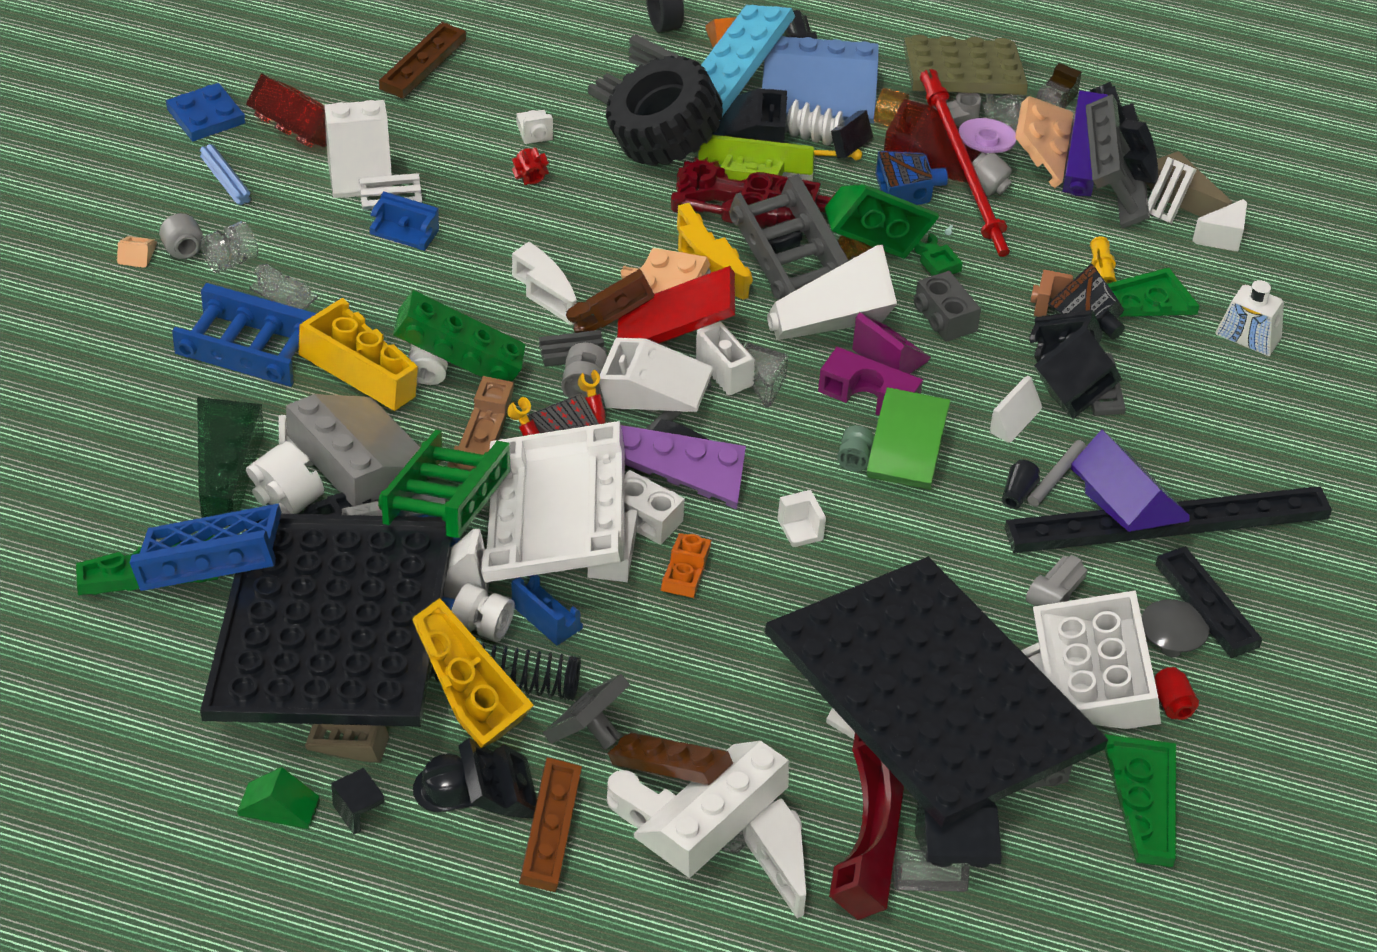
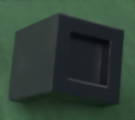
M364 768L331 783L333 806L353 834L361 831L360 815L385 802L383 793Z

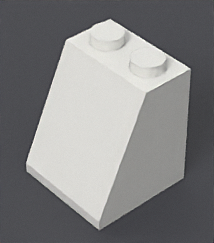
M367 100L364 102L325 104L327 157L333 198L361 196L359 178L392 175L384 100ZM392 185L374 186V187H366V189L384 188V187H393V186H392Z

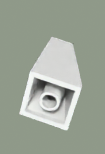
M883 245L871 248L776 301L770 309V313L767 314L769 329L775 332L776 340L855 327L856 316L859 312L883 322L897 305Z

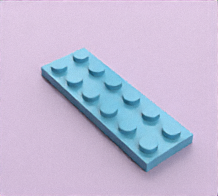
M745 5L701 64L706 69L723 103L722 117L795 18L792 8Z

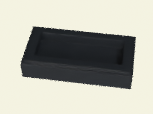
M867 110L857 111L831 130L837 158L848 157L873 138Z

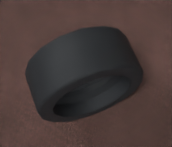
M646 0L651 24L657 32L677 30L682 27L684 21L683 0Z

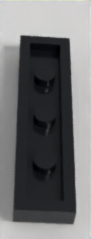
M1186 546L1157 556L1156 567L1182 599L1198 611L1208 625L1209 632L1231 659L1260 648L1262 642L1260 635Z

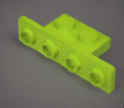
M712 135L707 144L703 143L700 146L701 149L698 150L699 160H705L708 157L709 162L718 161L721 167L725 169L728 179L745 180L750 174L756 172L782 176L784 172L812 175L814 171L813 146Z

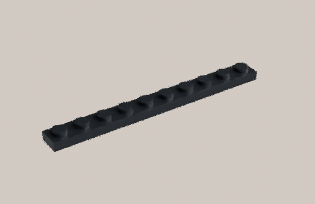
M1321 486L1179 501L1177 503L1190 515L1189 522L1130 532L1104 510L1006 520L1005 532L1013 553L1323 520L1330 518L1332 509Z

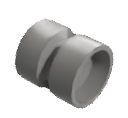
M583 342L575 344L569 349L561 383V389L568 398L581 393L584 397H588L587 392L579 388L578 379L583 372L585 381L593 384L591 372L596 370L600 375L608 357L600 346ZM598 383L595 387L596 393L602 394L600 384Z

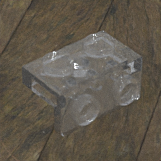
M985 94L986 100L982 101V105L987 118L989 117V119L1007 124L1016 133L1021 102L1026 99L1025 95L1008 94L995 99L993 94Z

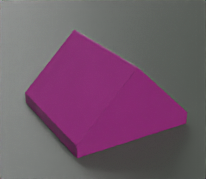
M860 312L856 316L852 350L859 355L908 374L927 363L931 358L888 325Z

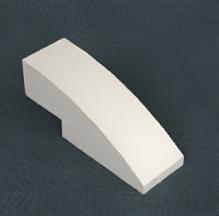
M531 242L526 243L513 252L512 276L526 285V297L570 325L575 324L576 322L568 321L566 311L576 304L577 299L572 286L557 264Z

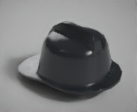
M448 753L432 758L426 764L424 770L416 777L413 784L415 800L418 805L428 811L438 813L476 806L470 801L462 760L458 755Z

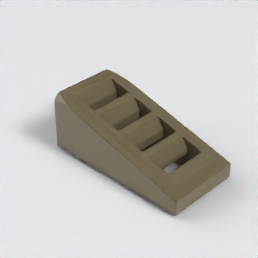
M313 724L305 747L310 751L364 762L380 763L389 734L385 726ZM326 730L331 731L328 739H323ZM343 733L342 740H339L340 734Z

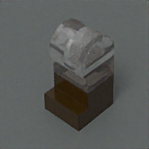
M1058 63L1054 68L1053 76L1046 84L1041 86L1036 98L1065 109L1078 94L1082 72Z

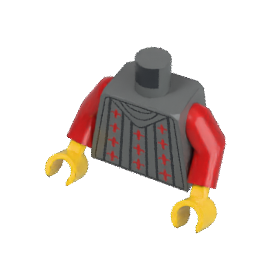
M596 370L591 372L593 384L585 381L583 372L580 375L578 386L581 390L587 392L588 397H584L581 393L533 412L528 416L527 413L531 409V403L526 397H521L518 400V405L522 411H519L514 402H512L507 410L508 416L513 420H519L521 425L518 427L523 436L606 423V414L601 394H597L595 389L600 381V375Z

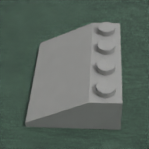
M313 394L286 405L287 436L309 457V460L340 493L343 492L346 495V500L352 506L361 505L371 499V502L378 500L381 492L389 486L420 449L418 444L371 397Z

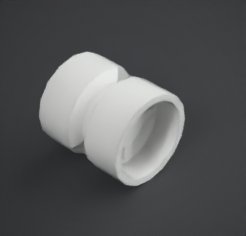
M467 583L459 591L454 601L452 612L469 632L477 629L479 636L498 642L504 637L510 626L515 606L512 599L496 593L488 596L486 589Z

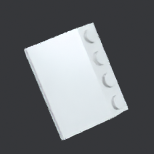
M1136 590L1033 607L1044 675L1093 725L1131 729L1161 724L1159 699Z

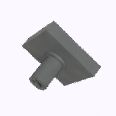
M619 674L587 690L543 732L544 736L552 744L587 727L604 750L609 748L622 734L616 730L602 711L630 684L622 674Z

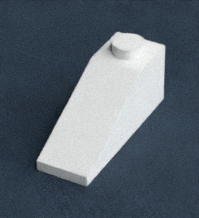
M779 799L772 802L742 830L741 837L796 918L804 915L806 900L801 835L802 823L796 811L790 810L784 800Z

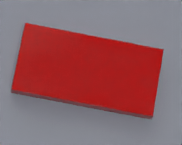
M731 266L655 293L654 298L618 318L617 338H643L659 344L735 316V273Z

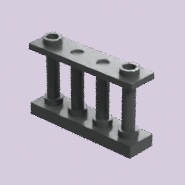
M1113 94L1087 104L1086 115L1093 182L1097 188L1108 184L1113 188L1117 195L1119 219L1122 229L1138 224L1150 218L1146 182L1134 179L1123 158L1130 151V148L1119 129L1117 101Z
M799 174L788 177L781 195L751 205L746 203L741 193L735 194L729 210L731 221L739 227L771 284V291L776 299L787 296L849 261ZM786 206L790 208L796 218L761 229L754 216ZM798 230L804 232L809 241L808 244L775 254L768 240ZM810 255L818 257L823 268L789 279L782 266Z

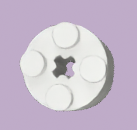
M286 441L275 446L246 468L248 476L256 486L252 489V492L257 501L262 505L279 503L282 511L281 514H298L324 493V487L317 471L315 470L310 473L304 465L309 461L308 458L295 445Z

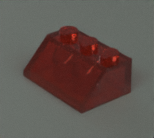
M261 73L246 102L247 106L256 110L253 115L267 123L270 120L275 121L276 129L287 135H291L292 132L297 134L296 140L310 148L313 144L325 148L327 141L324 104L288 84Z

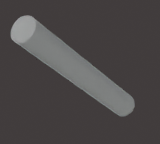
M1076 440L1029 495L1027 501L1030 505L1037 507L1069 470L1071 463L1086 448V444L1083 441Z

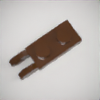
M638 269L587 299L586 302L574 304L573 307L566 311V317L568 321L576 322L573 327L575 333L594 331L600 327H605L654 298L655 295L643 272Z

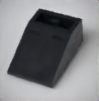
M758 88L738 95L721 118L717 131L712 132V135L784 143L787 90Z

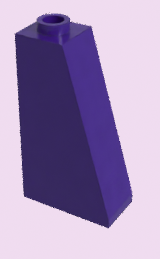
M1079 90L1062 192L1071 193L1075 196L1084 195L1091 197L1094 182L1092 179L1086 105L1107 97V94Z

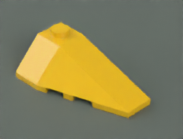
M441 598L414 616L412 619L457 721L481 748L496 742L523 720L534 706L532 702Z

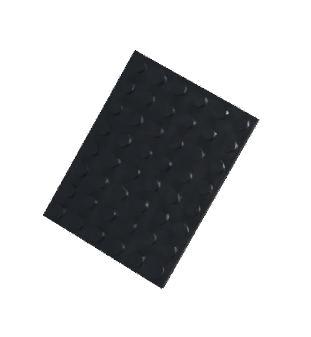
M281 514L272 548L276 557L274 566L235 573L200 709L202 721L421 727L431 661L412 619L437 599H443L453 537L446 536V522L441 517L396 516L390 525L383 524L382 516Z
M929 556L766 623L764 633L941 827L1104 750L1107 745L1108 739Z

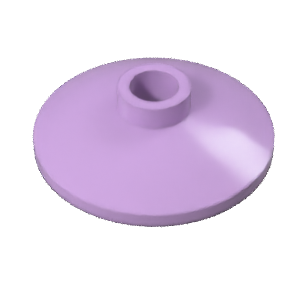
M989 118L970 119L962 123L959 128V134L963 143L982 153L1005 152L1016 144L1015 131L1007 124Z

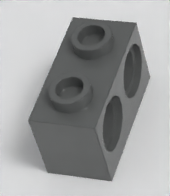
M950 271L917 282L916 295L914 296L915 307L919 312L923 313L930 322L932 329L938 332L945 342L978 331L981 308Z

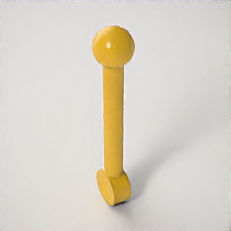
M857 149L848 157L860 160L863 154L860 149ZM814 150V156H836V152L832 150Z

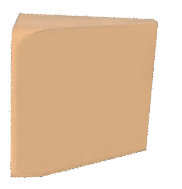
M134 236L123 238L118 242L117 263L120 265L147 267L156 248L157 241L155 239Z

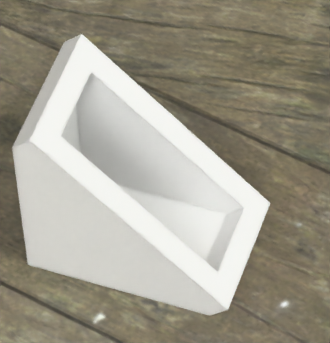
M1242 199L1198 218L1193 242L1198 245L1238 252L1244 231L1247 202Z

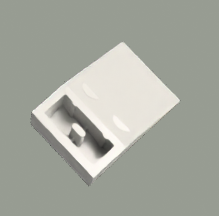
M616 338L600 373L599 384L605 408L697 412L713 373V366L648 339Z

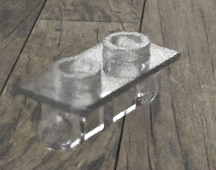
M259 264L255 269L258 281L250 286V290L271 301L304 310L318 298V295L312 293L306 283H301L289 276L283 278L282 273L272 268L269 264Z

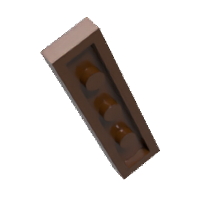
M441 22L379 80V89L404 99L466 41V31Z
M637 733L623 736L618 744L607 753L612 765L706 785H710L733 764L728 751Z

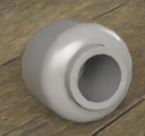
M983 152L972 162L986 196L993 195L995 192L1001 195L1011 185L1012 182L1008 178L1012 173V168L996 153L986 155Z
M182 213L171 215L160 226L159 235L166 251L172 257L177 259L193 257L203 246V233L198 223L190 215Z

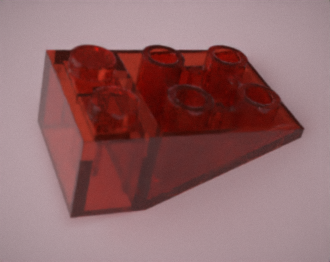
M904 99L886 131L884 151L923 153L927 156L931 169L946 168L948 178L966 183V177L937 110L932 106ZM965 145L971 162H973L981 152Z

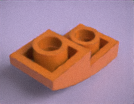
M679 533L671 550L670 563L662 579L661 591L694 598L706 565L712 540L701 538L695 534Z

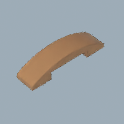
M486 376L482 377L474 397L473 412L459 446L455 445L454 450L484 455L485 452L490 450V441L499 440L511 402L514 382ZM451 462L447 464V467L469 471L476 468Z

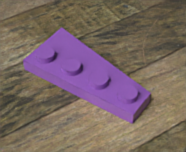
M621 425L625 465L649 475L655 473L667 478L669 483L677 486L680 484L697 490L699 495L709 499L711 496L725 501L726 506L734 509L737 508L746 446Z

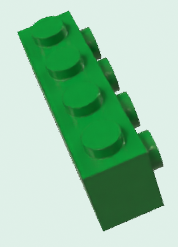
M412 290L398 309L393 336L480 377L486 376L512 382L522 369L525 343L415 290Z

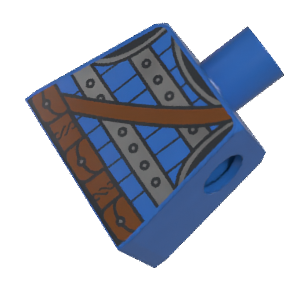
M878 151L875 174L880 191L920 205L931 201L933 186L947 185L948 175L946 168L931 169L927 156L923 153Z

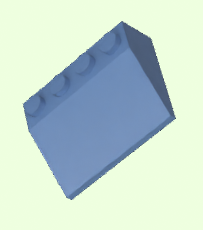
M782 35L764 59L762 89L787 90L786 117L796 99L799 101V109H802L805 103L808 102L810 104V112H813L816 106L819 105L821 107V115H824L827 109L831 108L832 118H835L838 112L842 111L844 121L857 111L867 110L870 123H874L879 44L865 41L850 42L838 39L823 40L810 37H785Z

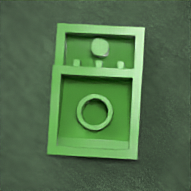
M887 387L870 453L867 477L931 490L950 400Z

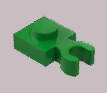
M928 234L927 243H923L920 240L914 247V251L921 255V264L932 276L950 271L952 274L962 271L963 262L947 244L939 247L937 244L938 239L934 234Z

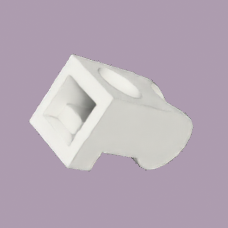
M627 770L616 771L608 779V807L638 829L676 796L666 788L660 794H657L640 783L638 776Z

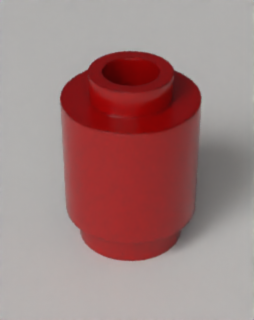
M1167 667L1159 671L1154 679L1158 699L1167 717L1178 720L1191 717L1199 706V700L1186 674L1176 667Z

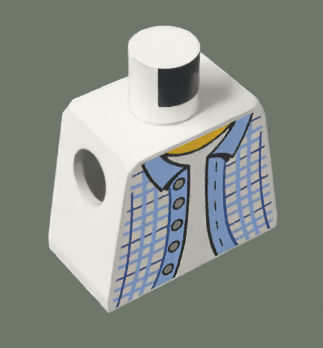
M1257 280L1253 282L1252 287L1242 285L1219 324L1216 335L1270 356L1282 338L1284 302L1281 298L1270 294L1271 286L1265 281Z

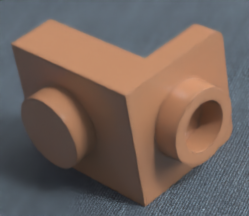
M1043 270L1040 285L1034 284L1030 302L1036 303L1034 316L1047 315L1050 298L1056 297L1073 281V275Z

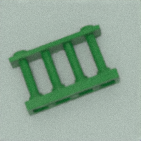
M435 430L422 443L420 449L389 486L381 492L378 506L382 510L383 524L390 525L399 512L403 510L441 517L446 522V536L460 538L510 473V443L497 440L484 455L443 448L442 431ZM441 461H446L451 463L474 466L476 468H473L471 471L447 466H441L439 464ZM428 477L463 484L453 487L425 481ZM416 493L448 499L449 501L441 504L413 499L412 497Z

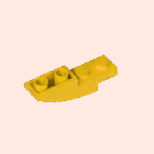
M690 203L678 205V251L707 257L711 273L731 266L735 273V296L742 300L748 299L749 287L753 282L750 269L745 267L739 259L737 250L730 246L725 237L715 240L713 233L708 232L703 225L701 215L695 213Z

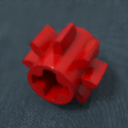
M535 147L533 149L521 150L516 158L512 159L514 164L513 174L516 180L522 178L524 185L537 184L544 179L546 174H549L546 167L549 162L545 153L539 155Z

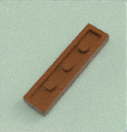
M546 758L519 884L556 892L582 766Z

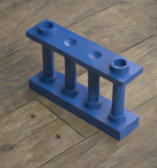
M206 283L201 289L203 314L193 329L189 331L174 327L172 330L175 354L291 387L294 383L291 359L299 348V326L317 313ZM216 317L231 321V324L220 339L204 335ZM244 326L260 330L249 347L233 343ZM273 334L289 338L278 356L262 351Z

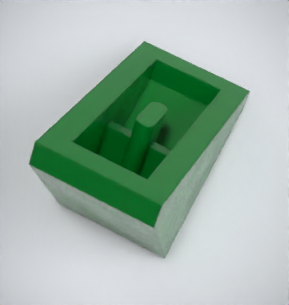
M280 767L248 783L237 814L242 817L309 830L320 798L287 770Z

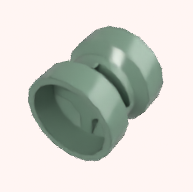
M856 425L845 429L841 440L842 445L837 455L839 464L845 469L861 471L867 468L874 435L869 429Z

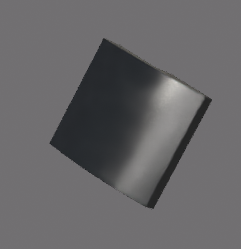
M468 738L458 745L472 804L505 816L533 818L537 798L527 757L505 744L491 751L486 747L481 748L476 741Z

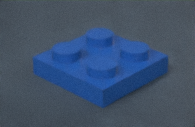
M219 83L166 100L167 110L192 142L245 124V114Z

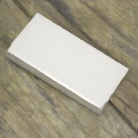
M1030 376L1024 377L993 410L990 433L1006 442H1012L1042 409L1040 398Z

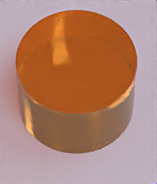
M884 87L876 103L874 122L899 129L907 113L909 94Z

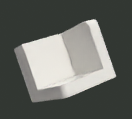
M807 490L780 497L778 522L791 546L798 547L822 541L824 539L826 517L812 491Z

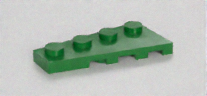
M214 535L210 536L204 541L211 539L212 537H214ZM182 541L176 543V544L173 545L172 547H175L176 545H178V544L181 543ZM139 546L130 555L124 556L122 553L117 552L76 563L78 595H97L105 592L139 589L129 562L132 555L140 553L142 546ZM213 577V578H208V579H203V580H197V581H192V582H186V583H193V582L203 583V582H206V581L218 580V577Z
M1105 734L1104 736L1108 739L1104 750L1136 863L1173 867L1176 859V743Z

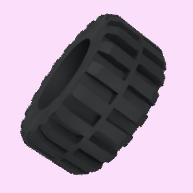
M672 55L664 56V59L659 60L656 58L650 60V63L644 66L642 64L639 65L633 73H628L623 77L621 84L617 83L613 89V95L609 96L606 119L621 148L635 162L646 163L650 166H657L658 163L663 165L672 164L673 160L678 159L681 161L687 158L686 155L689 153H695L700 150V146L703 143L707 144L712 138V132L717 131L720 124L719 120H721L723 113L721 97L706 69L699 62L684 56H678L677 58Z

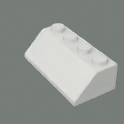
M762 741L733 744L726 750L733 761V764L710 785L690 782L634 833V838L688 878L693 876L788 788L789 760Z

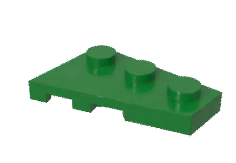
M1169 267L1107 284L1124 309L1119 317L1198 315L1199 304Z

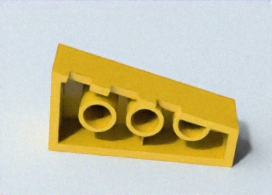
M341 298L300 324L298 355L393 411H396L416 397L418 366L394 344L388 345L383 340L384 335L378 329L372 330L365 324V318L359 312L353 313L349 309V303L344 298Z

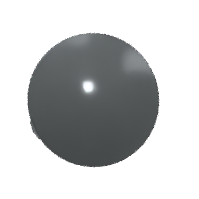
M1174 599L1156 601L1144 610L1141 617L1145 636L1153 644L1160 647L1162 653L1168 657H1178L1181 655V652H1189L1201 647L1207 641L1209 635V627L1202 616L1192 605L1184 601Z

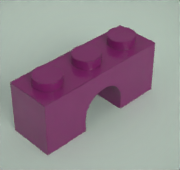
M836 346L820 369L818 392L845 403L855 393H872L878 397L875 414L879 416L887 387L921 394L923 379Z

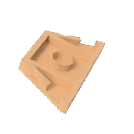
M1029 96L1021 102L1015 138L1022 148L1028 152L1037 167L1041 164L1046 167L1052 175V179L1048 182L1053 188H1056L1063 183L1074 113Z

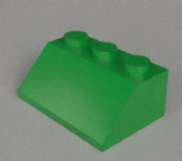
M865 184L841 186L825 206L832 232L872 247L883 245L885 252L903 259L909 255L939 218V214Z

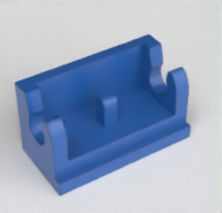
M383 191L381 198L371 211V216L376 217L370 226L371 235L423 251L426 250L439 231V212L437 207Z
M539 575L529 576L530 581L526 586L524 580L520 577L512 580V600L514 601L515 609L556 646L583 629V624L580 622V611L572 606L569 612L540 586Z

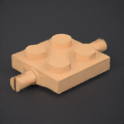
M652 248L644 265L639 269L643 272L655 294L704 276L710 263L705 256ZM623 266L621 278L623 279L637 271L638 268Z

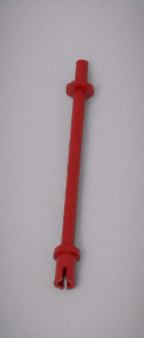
M929 69L931 78L926 70L921 73L920 81L927 93V103L937 109L983 217L985 225L981 228V234L984 238L992 239L1000 257L1007 256L1010 250L1002 234L1007 230V224L1004 220L995 218L946 102L949 99L947 89L942 87L935 69Z

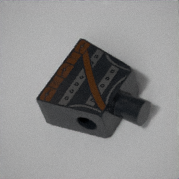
M1090 264L1048 303L1054 314L1093 310L1102 332L1107 334L1112 340L1118 338L1125 329V326L1117 319L1124 309L1093 264Z

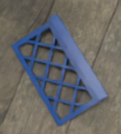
M279 503L148 528L140 553L132 555L129 562L140 591L274 566L276 557L272 548L282 513ZM248 529V530H246L245 532H243L242 534L237 535L238 533L242 532L243 530ZM215 535V536L212 537L211 539H209V540H207V541H204V540H206L207 538H209L210 536ZM164 538L163 540H161V541H159V542L156 541V539ZM182 541L181 543H179V544L176 545L175 547H172V546L175 545L176 543Z

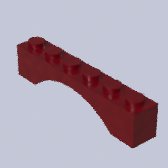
M855 733L852 751L858 766L862 786V825L858 840L851 853L833 868L829 897L857 920L884 911L888 906L904 786Z

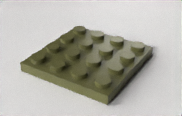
M913 35L911 38L904 37L903 48L912 91H925L920 81V75L927 70L931 78L929 69H935L942 87H945L948 92L1027 95L1028 83L1016 44L1010 39L997 38L995 41H988L979 37H969L967 40L956 39L952 36H941L939 39L928 38L924 35Z

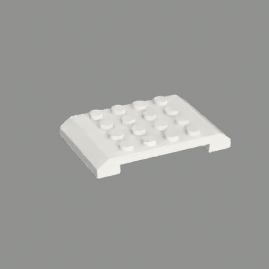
M620 421L498 440L510 443V473L490 497L487 549H483L481 569L484 583L624 561L625 450ZM497 440L490 441V449Z

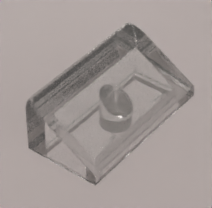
M895 849L892 870L893 885L895 890L965 892L968 890L970 866L968 863H953L949 867H939L932 863H927L922 850Z

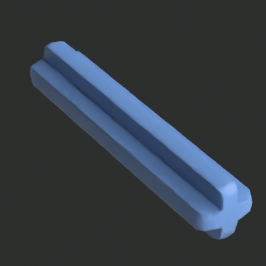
M208 144L206 147L202 146L200 157L236 204L243 205L244 203H249L251 200L249 197L250 191L215 146L212 144Z

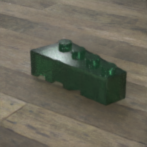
M197 397L198 485L201 518L240 511L250 480L246 468L255 462L264 435L262 404Z

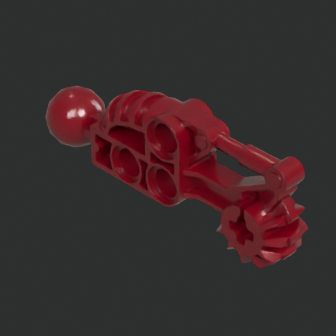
M695 157L693 162L685 161L684 166L678 170L677 192L671 195V210L678 213V205L690 203L695 212L719 214L723 221L733 223L729 210L735 194L741 193L746 203L751 205L781 195L788 177L756 172L750 174L745 180L728 179L725 169L719 166L718 161L709 162L708 157L705 160H699ZM802 180L820 212L826 213L825 206L832 197L820 195L821 183ZM712 200L724 201L722 206L706 202ZM786 206L754 216L761 229L786 220L796 219L790 208Z

